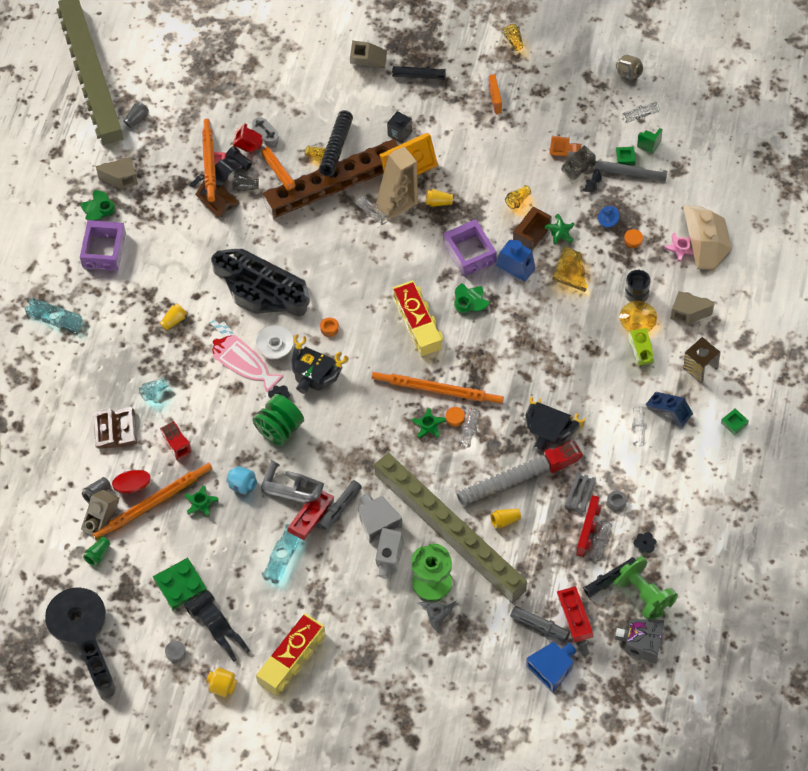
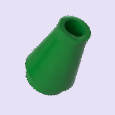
M101 537L96 543L85 550L84 560L91 566L100 564L108 547L111 545L110 541L105 537Z

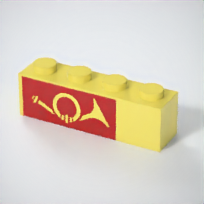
M414 280L392 287L393 299L420 356L442 350L443 335L441 331L436 329V320L434 316L429 314L430 309L427 301L422 299L421 288L419 286L416 287Z
M304 613L256 674L257 683L276 696L280 691H285L289 685V680L293 675L296 676L299 673L305 659L309 660L316 645H320L326 637L324 625Z

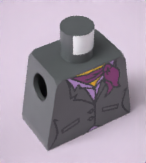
M632 619L629 630L617 628L615 640L627 642L625 651L627 654L657 664L664 620Z

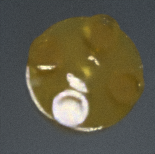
M633 301L621 309L619 319L621 325L629 332L642 328H647V331H650L657 324V313L650 304L642 301Z

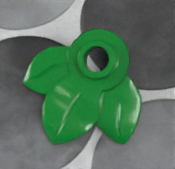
M99 190L93 191V200L80 203L81 209L87 213L86 220L97 221L102 217L111 216L115 212L114 203L109 200L105 192Z
M461 283L456 287L454 292L456 297L454 308L458 312L467 313L470 310L479 312L488 307L489 301L482 299V286L468 289Z

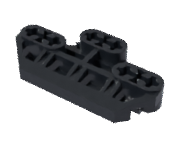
M243 248L219 250L212 255L213 272L225 280L231 296L237 305L255 314L287 311L295 316H302L306 313L310 299L305 280Z

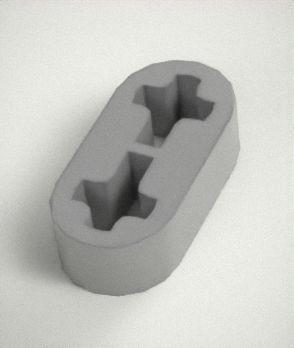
M255 118L252 121V129L262 134L263 143L269 147L277 145L279 142L277 130L265 118Z

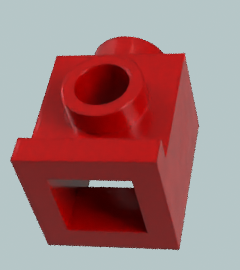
M244 123L235 131L233 146L252 154L262 146V134L247 128L248 124Z

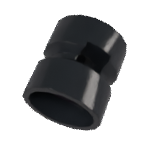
M638 269L631 271L627 275L625 297L629 302L641 304L648 299L651 279L647 272Z

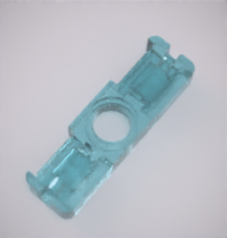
M31 298L29 306L25 307L26 316H34L42 319V322L58 328L60 326L74 331V333H77L83 324L81 315L35 298ZM56 312L59 314L55 319L49 318L51 313Z
M290 524L285 525V530L270 555V561L264 573L262 572V578L266 581L271 579L274 584L279 583L300 541V538L287 532ZM280 550L288 552L284 558H279L276 554Z

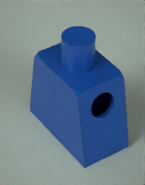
M510 239L500 251L496 266L526 282L535 270L533 252L523 246L520 241Z
M552 642L526 658V667L553 693L572 671L574 662L570 657L577 651L571 643H568L561 649L555 642Z

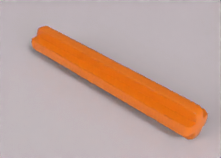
M269 147L262 148V156L286 189H294L296 186L294 184L295 181Z

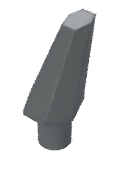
M588 639L576 642V645L580 647L582 656L590 654L587 646L589 644Z

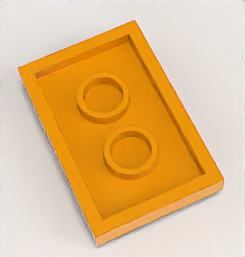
M425 133L379 154L384 171L388 155L402 147H405L417 161V175L439 166L429 133Z

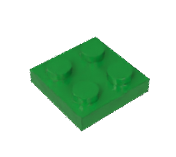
M188 557L153 576V580L172 611L207 591L206 586Z

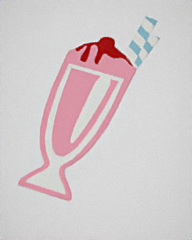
M215 319L210 322L224 336L221 339L215 338L213 340L212 351L213 357L243 377L263 380L266 392L283 377L282 374H268L267 367L259 355L239 339L224 321L220 324Z

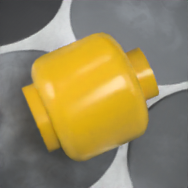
M220 667L216 668L214 672L210 671L206 679V683L209 684L208 690L221 697H227L229 694L232 695L238 682L235 679V673Z

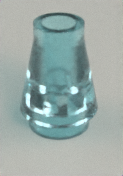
M162 377L158 380L143 383L142 387L139 388V392L145 401H152L169 385L167 380Z

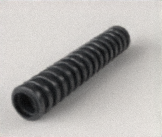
M342 110L337 115L319 166V172L323 176H332L336 170L353 121L352 113L347 110Z

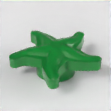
M556 214L555 224L545 226V229L551 231L553 244L556 245L560 239L572 243L574 239L570 237L569 231L575 224L573 222L565 224L561 216Z
M431 408L427 409L421 419L412 418V422L421 427L417 437L421 438L428 433H432L436 438H439L440 435L437 427L439 424L445 423L446 418L434 417L431 415Z
M202 486L199 492H196L194 495L186 493L185 498L192 504L187 510V514L190 515L200 510L208 517L209 505L213 502H218V497L207 496L205 493L206 486Z

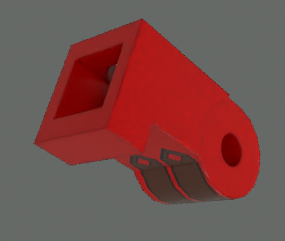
M174 421L160 428L161 434L176 460L192 452L189 441L184 437Z
M570 441L553 450L551 448L545 450L544 456L548 460L549 471L553 474L579 461L583 453L575 441Z

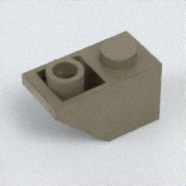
M352 40L350 64L385 68L387 50L369 42Z
M131 157L95 166L98 179L119 189L138 185Z
M679 291L672 307L670 319L686 324L696 322L713 314L715 302L708 298L694 296L689 292Z
M105 490L93 494L81 530L92 535L108 525V522L115 514L120 498Z

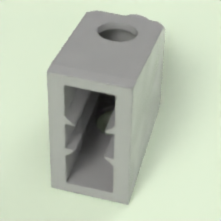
M369 493L361 496L360 501L363 506L358 508V514L369 543L380 538L382 528L397 530L402 527V517L383 496L374 500Z
M382 528L375 558L376 565L379 567L378 577L389 579L391 570L397 571L404 546L402 532Z

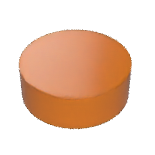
M628 230L625 233L624 242L630 248H637L643 242V235L639 230Z
M325 318L320 323V331L324 336H335L339 331V323L334 318Z
M451 407L446 411V422L450 426L458 427L464 423L465 413L461 408Z

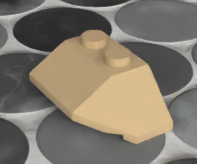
M684 206L697 269L714 270L732 249L725 218L702 206Z

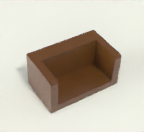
M533 206L513 231V240L520 241L523 246L533 251L549 230L545 229V226L551 224L552 216Z

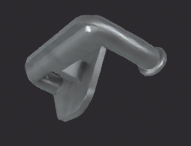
M272 459L270 460L271 462L261 485L264 493L303 503L312 502L320 497L324 483L299 473L285 471L284 475L295 481L293 487L272 483L277 467H280V464ZM310 486L314 487L313 492L310 493L302 491L301 487Z

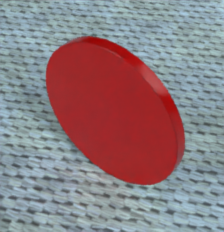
M144 470L126 471L114 478L112 487L119 493L130 494L136 491L139 492L150 483L151 476Z

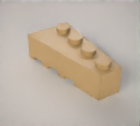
M405 147L396 149L388 155L376 202V207L387 221L418 204L417 161Z

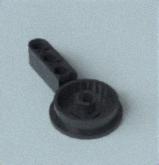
M81 587L66 589L58 593L48 604L45 612L46 626L51 635L57 640L79 647L97 693L102 698H110L114 695L116 689L96 641V637L102 630L106 619L104 602L97 593L90 589ZM74 614H76L77 617H81L79 620L73 621L75 619ZM90 650H95L93 653L87 654ZM102 667L100 670L94 671L95 668ZM103 684H109L107 687L101 688Z

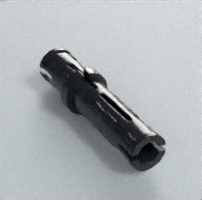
M393 65L392 77L422 78L428 81L429 79L445 80L446 69L430 68V66L419 68Z
M631 557L606 574L597 576L595 581L583 587L586 596L591 598L599 591L607 590L609 585L614 583L621 575V568L626 564L632 565L636 559Z

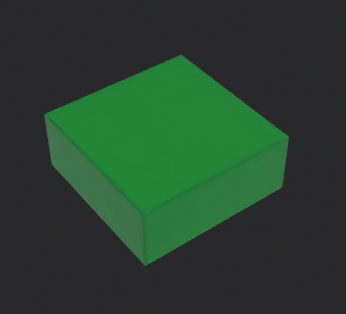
M634 146L616 147V161L618 164L635 165Z
M736 408L721 419V424L734 436L749 423V420Z

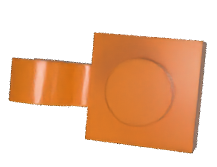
M552 136L550 154L568 156V151L581 153L582 144L569 143V137Z

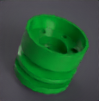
M274 394L265 404V408H262L253 417L252 421L262 436L271 443L282 446L292 435L291 431L295 432L304 422V416L289 399L282 395Z

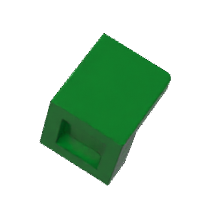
M659 128L655 134L648 130H645L644 133L640 132L638 134L637 147L653 154L662 140L663 129Z

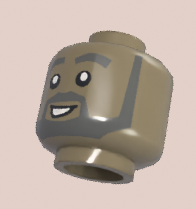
M623 55L616 62L617 73L623 78L634 80L641 76L643 64L637 57Z

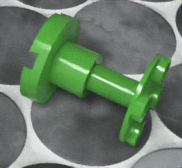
M432 543L429 546H421L416 549L411 559L412 571L414 573L412 579L413 590L419 597L425 600L438 602L450 592L452 587V577L450 574L452 559L448 550L439 544Z
M640 556L632 565L626 564L621 568V575L614 581V585L617 588H623L632 583L640 591L639 597L646 604L642 611L643 617L656 620L665 613L664 609L667 606L672 607L678 598V594L673 588L661 591L654 583L649 584L641 576L648 562L643 556Z

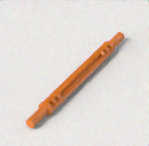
M204 119L202 143L205 189L207 190L208 201L213 202L216 190L213 131L210 127V120Z
M378 372L372 373V379L390 382V385L425 390L480 402L490 401L503 404L504 396L489 394L483 390L422 380L394 373L391 375Z
M208 462L194 472L190 471L110 520L108 525L93 533L92 536L97 541L111 531H117L196 482L197 478L213 469L211 464Z

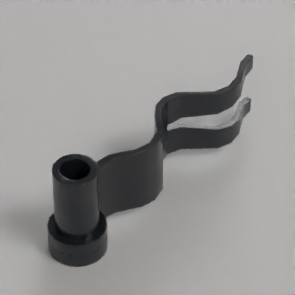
M232 146L226 153V159H221L215 164L216 186H221L233 171L241 168L247 171L251 168L253 162L241 154L237 147ZM204 174L197 176L189 186L193 188L205 179ZM205 187L200 193L202 196L207 193Z
M209 590L195 600H190L184 604L189 615L192 618L198 616L209 629L215 641L225 649L233 662L237 659L224 635L235 640L246 653L250 651L241 636L230 627L222 612L212 603L215 598Z

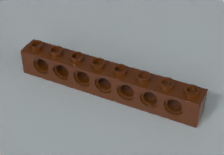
M392 139L373 148H368L361 153L353 154L349 158L338 161L332 176H323L319 169L310 174L302 175L294 180L296 185L294 189L287 190L284 185L268 189L266 192H263L264 204L271 217L275 219L384 174L379 154L399 145L395 139Z

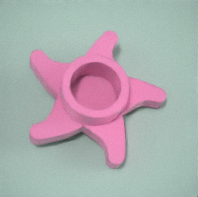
M673 233L671 236L673 244L665 245L664 249L675 252L678 262L681 261L684 254L694 257L693 249L690 247V237L678 238L676 233Z

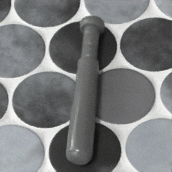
M600 160L595 163V170L600 172L638 177L661 178L662 181H666L668 172L667 170L659 172L642 167Z

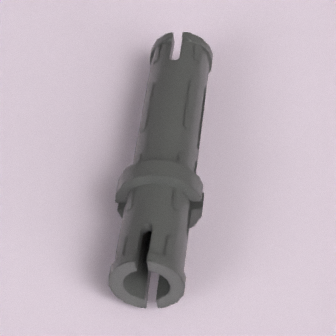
M355 480L351 481L337 501L327 508V513L317 523L319 528L323 531H328L335 520L340 519L343 510L362 489L360 483Z
M516 605L510 614V617L544 632V635L553 636L563 642H566L570 635V630L556 625L554 621L545 620Z

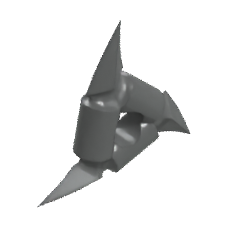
M456 601L447 606L435 602H419L417 604L427 608L429 622L439 634L438 622L440 623L448 613H451ZM434 610H439L441 613L435 615L433 612Z

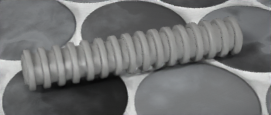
M541 455L540 458H534V461L529 460V463L524 462L523 465H518V468L513 467L512 470L508 469L507 472H501V475L496 474V477L491 476L490 479L486 478L484 482L479 481V484L474 483L473 486L470 485L467 489L458 490L456 493L458 501L465 507L467 503L470 505L472 501L477 502L478 499L481 500L484 496L488 497L489 494L493 495L494 492H500V489L503 491L505 487L510 488L511 485L515 486L517 482L520 484L522 480L527 481V478L531 479L533 476H538V473L548 472L550 469L548 460L545 456Z

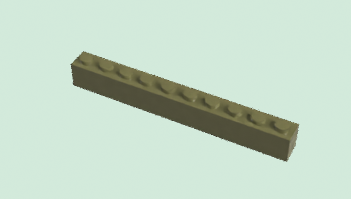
M59 0V8L56 11L58 18L63 19L60 23L63 32H67L65 34L67 45L71 44L69 52L71 58L75 57V61H73L75 71L80 72L77 76L80 85H84L81 88L84 98L88 97L89 100L86 101L88 111L93 113L90 115L92 124L97 125L95 129L97 139L101 138L103 145L124 140L80 1Z
M389 452L374 464L375 476L511 603L515 602L527 591V580Z

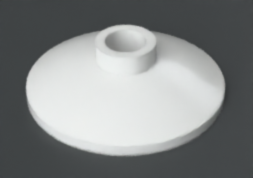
M277 325L264 328L256 338L258 352L269 359L285 357L290 353L294 345L291 332L285 327Z

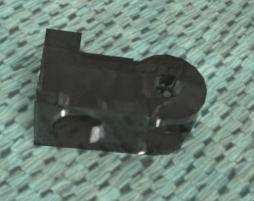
M584 145L562 165L561 171L570 180H575L589 167L592 169L595 166L596 155Z

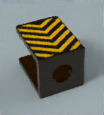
M701 337L685 351L683 369L698 382L702 383L705 367L708 364L715 370L719 368L721 352L705 338Z

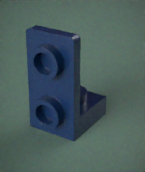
M655 392L646 403L647 408L670 413L674 422L679 427H684L693 415L691 408L683 397Z

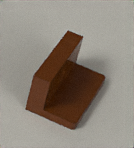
M205 180L195 194L217 217H222L229 206H238L239 201L222 185L216 186L215 200L213 202L208 201L207 193L204 196L200 194L205 187Z

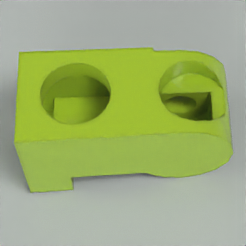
M647 328L630 331L628 340L630 346L632 345L638 366L654 363V354Z

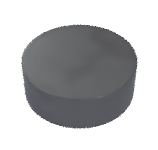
M613 491L608 495L607 506L611 510L621 511L626 507L627 497L623 492Z
M171 641L165 647V654L169 661L179 662L184 659L186 649L182 642Z

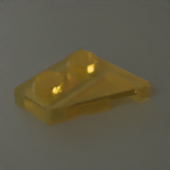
M564 246L552 280L586 292L588 285L584 277L585 269L582 265V253Z

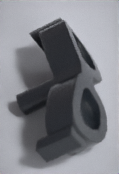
M594 170L592 179L586 180L587 184L582 189L583 192H594L597 189L596 183H600L602 180L599 170Z

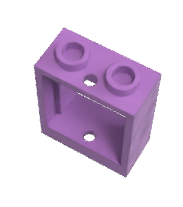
M476 219L443 233V244L463 276L474 274L478 270L490 267L497 262V252ZM477 236L487 252L465 261L456 245Z
M87 220L80 253L82 267L88 269L99 268L109 271L119 270L126 236L124 223ZM91 237L115 238L113 255L88 254Z

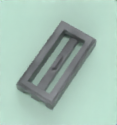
M577 472L565 503V509L584 514L596 478L592 477L591 479L588 478V475L582 476L581 473ZM580 480L582 483L572 506L570 504ZM586 482L590 483L581 508H578L577 506Z

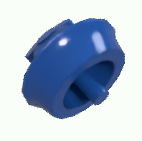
M614 206L604 207L598 215L599 223L607 228L615 226L620 218L619 210Z

